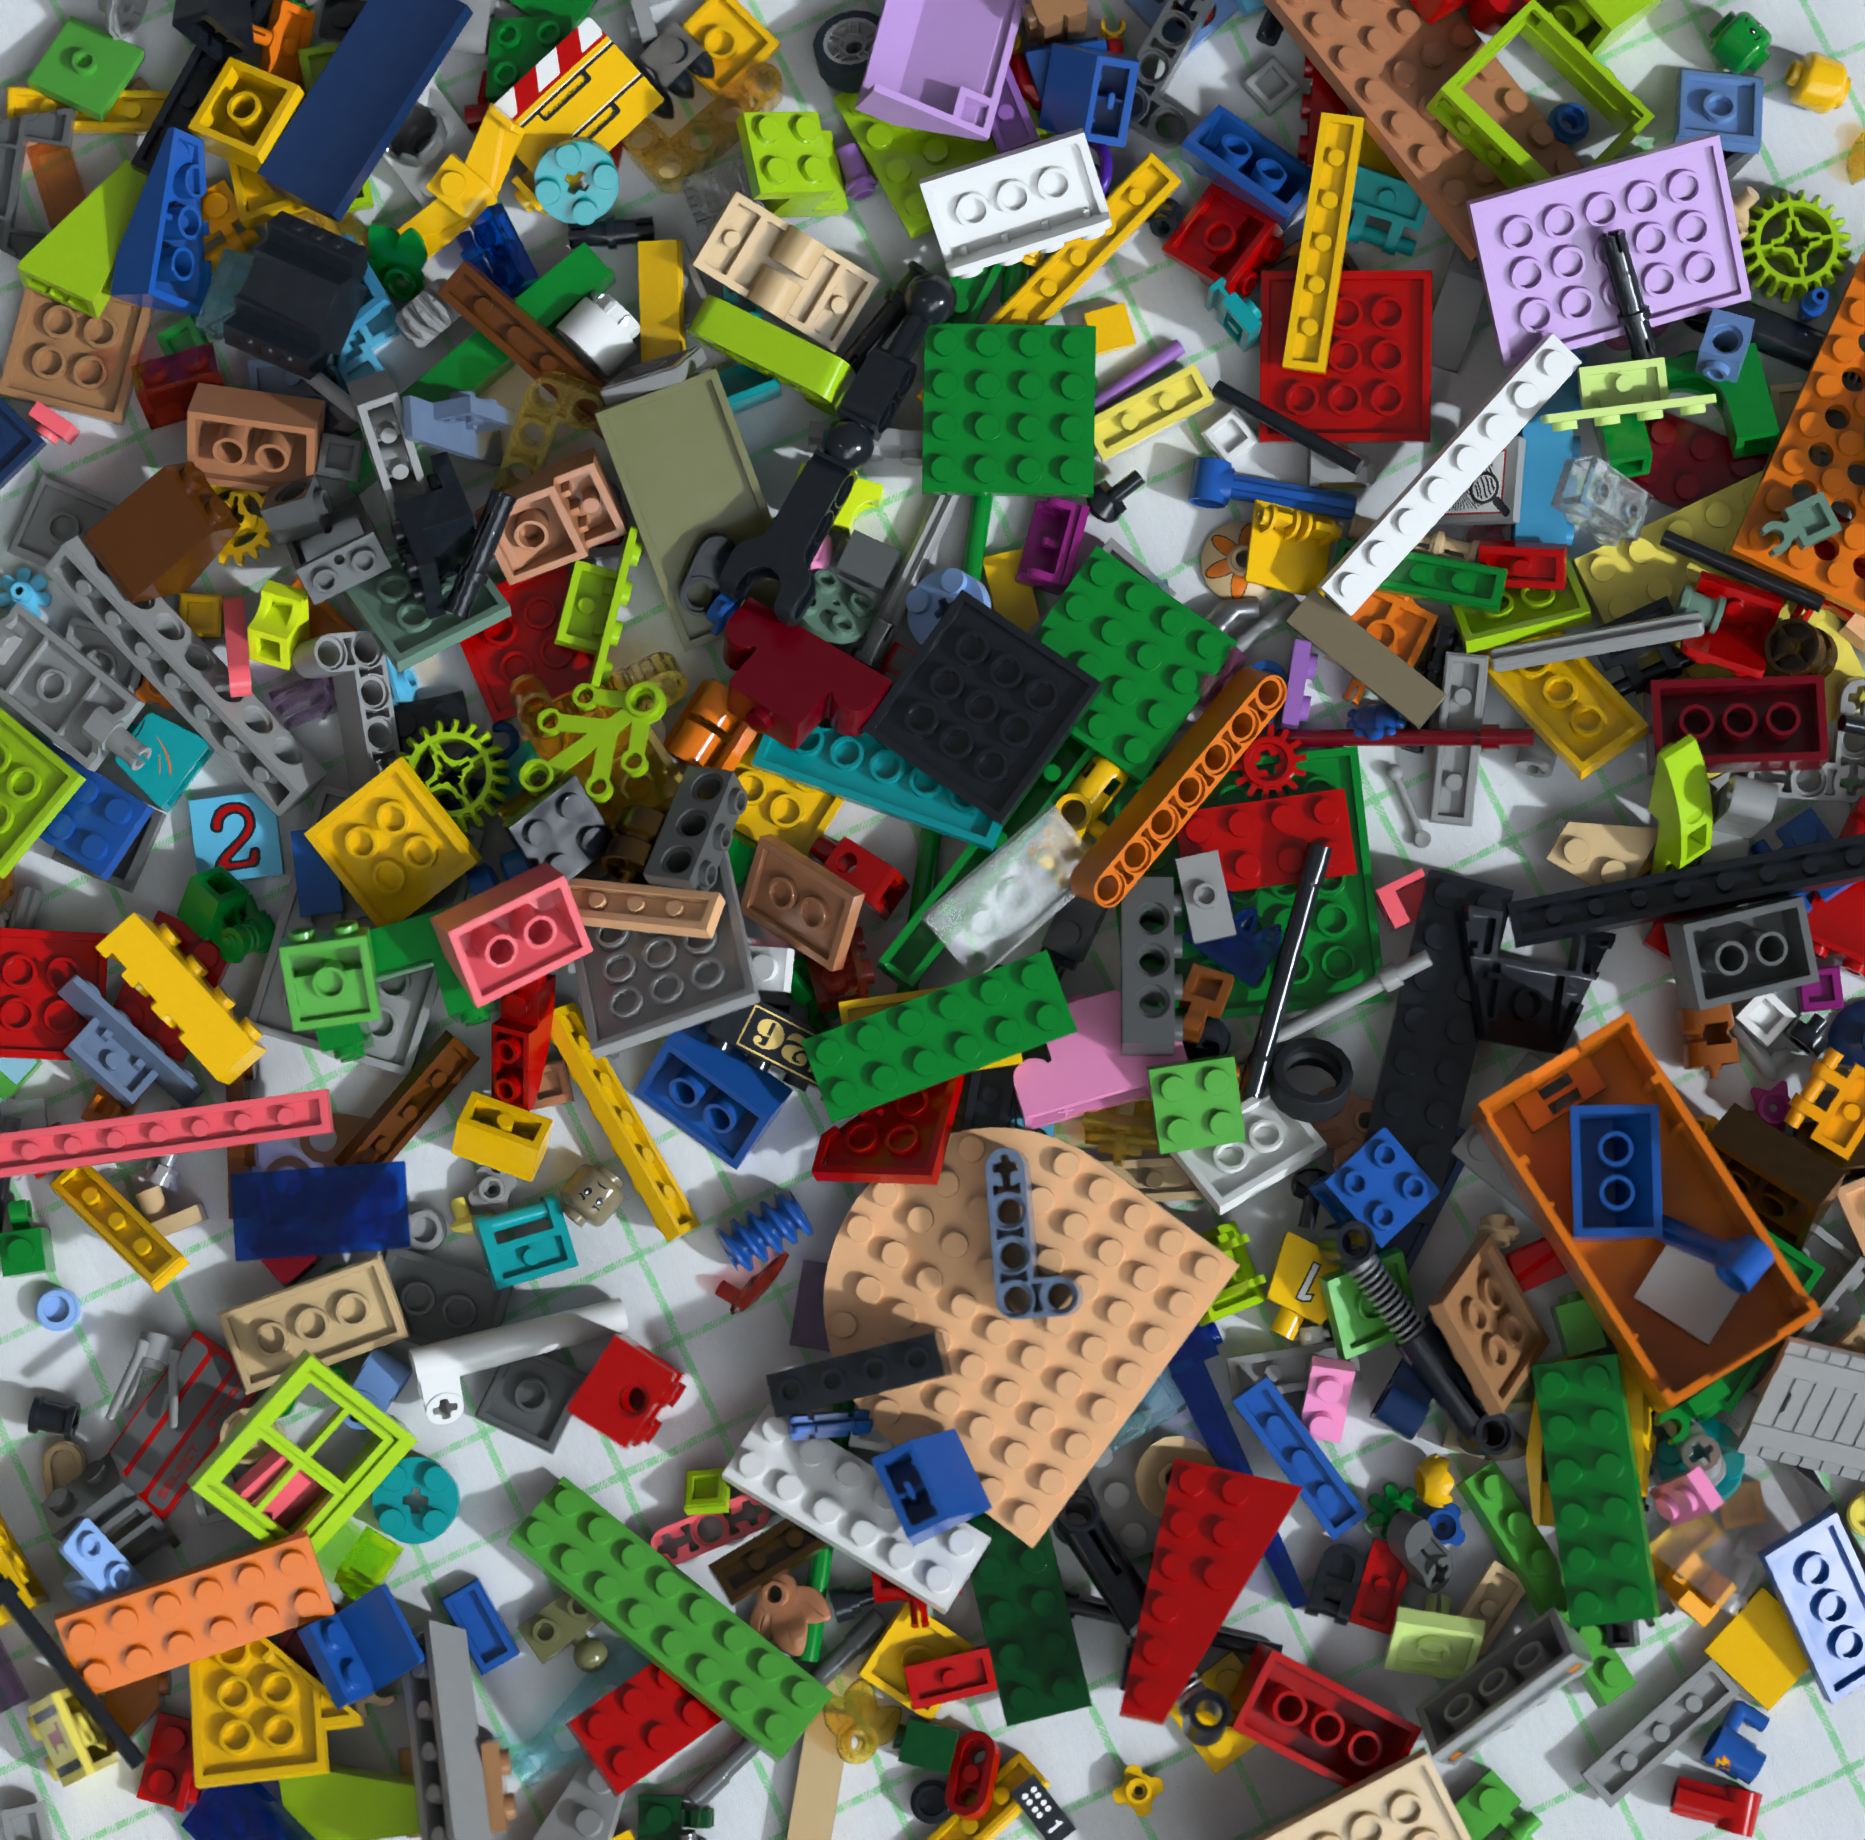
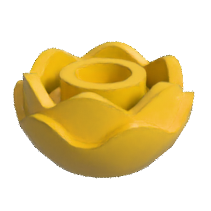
M1438 1453L1428 1455L1416 1466L1415 1486L1421 1501L1435 1508H1443V1505L1450 1504L1453 1501L1449 1493L1454 1486V1479L1447 1471L1449 1460L1438 1456Z

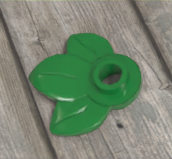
M372 223L368 227V242L371 256H367L369 265L382 287L386 289L391 297L400 301L413 300L425 289L426 285L425 276L422 271L428 258L424 240L412 227L400 235L398 231L388 225Z

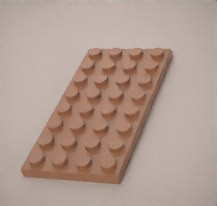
M1262 0L1352 114L1365 119L1364 129L1470 262L1478 258L1466 201L1508 190L1509 188L1425 108L1440 88L1485 45L1459 10L1434 24H1428L1409 0ZM1496 57L1462 89L1552 177L1585 168L1566 144L1554 138L1553 130L1547 125V120Z

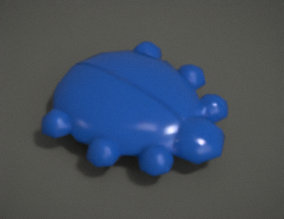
M1375 703L1365 705L1358 710L1351 709L1348 712V717H1351L1352 720L1347 722L1346 727L1349 729L1355 728L1354 736L1360 737L1365 735L1367 740L1376 741L1382 739L1384 734L1388 736L1395 735L1396 730L1394 728L1403 727L1405 722L1401 719V715L1387 704Z

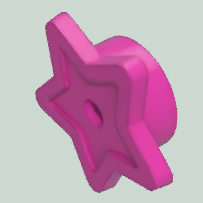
M1781 1081L1770 1091L1756 1087L1751 1088L1750 1093L1756 1105L1753 1112L1757 1113L1763 1121L1784 1133L1786 1122L1783 1120L1792 1107L1789 1104L1791 1098L1788 1096L1787 1082ZM1771 1104H1775L1777 1106L1776 1112H1772L1770 1110Z

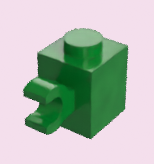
M26 1199L8 1202V1213L13 1231L0 1233V1258L3 1277L16 1278L56 1271L51 1231L49 1228H34L30 1200L26 1201Z

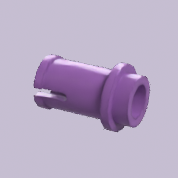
M851 143L837 149L835 152L847 184L844 187L845 193L851 195L854 201L872 196L876 192L874 186L877 184L876 177L870 176L859 145Z

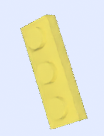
M1195 363L1095 415L1094 449L1101 462L1118 455L1214 404L1215 399Z

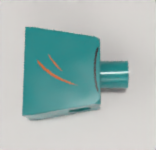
M149 712L139 725L132 721L126 730L145 746L152 749L150 758L146 759L142 755L138 756L145 762V765L137 771H133L117 755H115L114 761L156 805L169 813L215 750L204 738Z

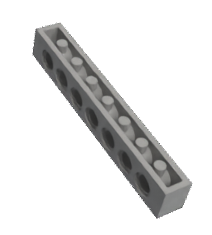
M91 528L63 543L44 568V571L279 818L306 800L329 773L253 693L252 696L231 698L228 667L161 597L130 603L82 539Z

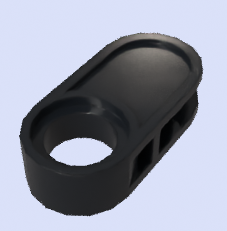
M713 532L701 538L680 582L678 590L679 599L685 610L693 615H707L710 606L721 594L719 578L732 551L736 547L732 539L726 534ZM695 583H705L711 588L710 599L701 605L691 603L687 598L688 589Z

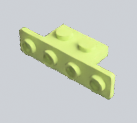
M1665 357L1577 368L1581 410L1547 414L1539 417L1540 425L1551 424L1552 432L1578 429L1577 420L1594 418L1596 427L1620 424V415L1637 413L1638 421L1664 418L1663 410L1680 408V416L1706 413L1705 404H1712L1717 401L1716 394L1669 399Z

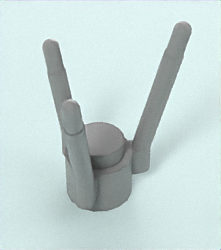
M141 1331L134 1354L106 1414L108 1421L114 1419L123 1399V1410H130L145 1370L162 1373L163 1366L168 1365L169 1426L173 1429L178 1426V1364L181 1351L173 1349L174 1338L155 1332Z

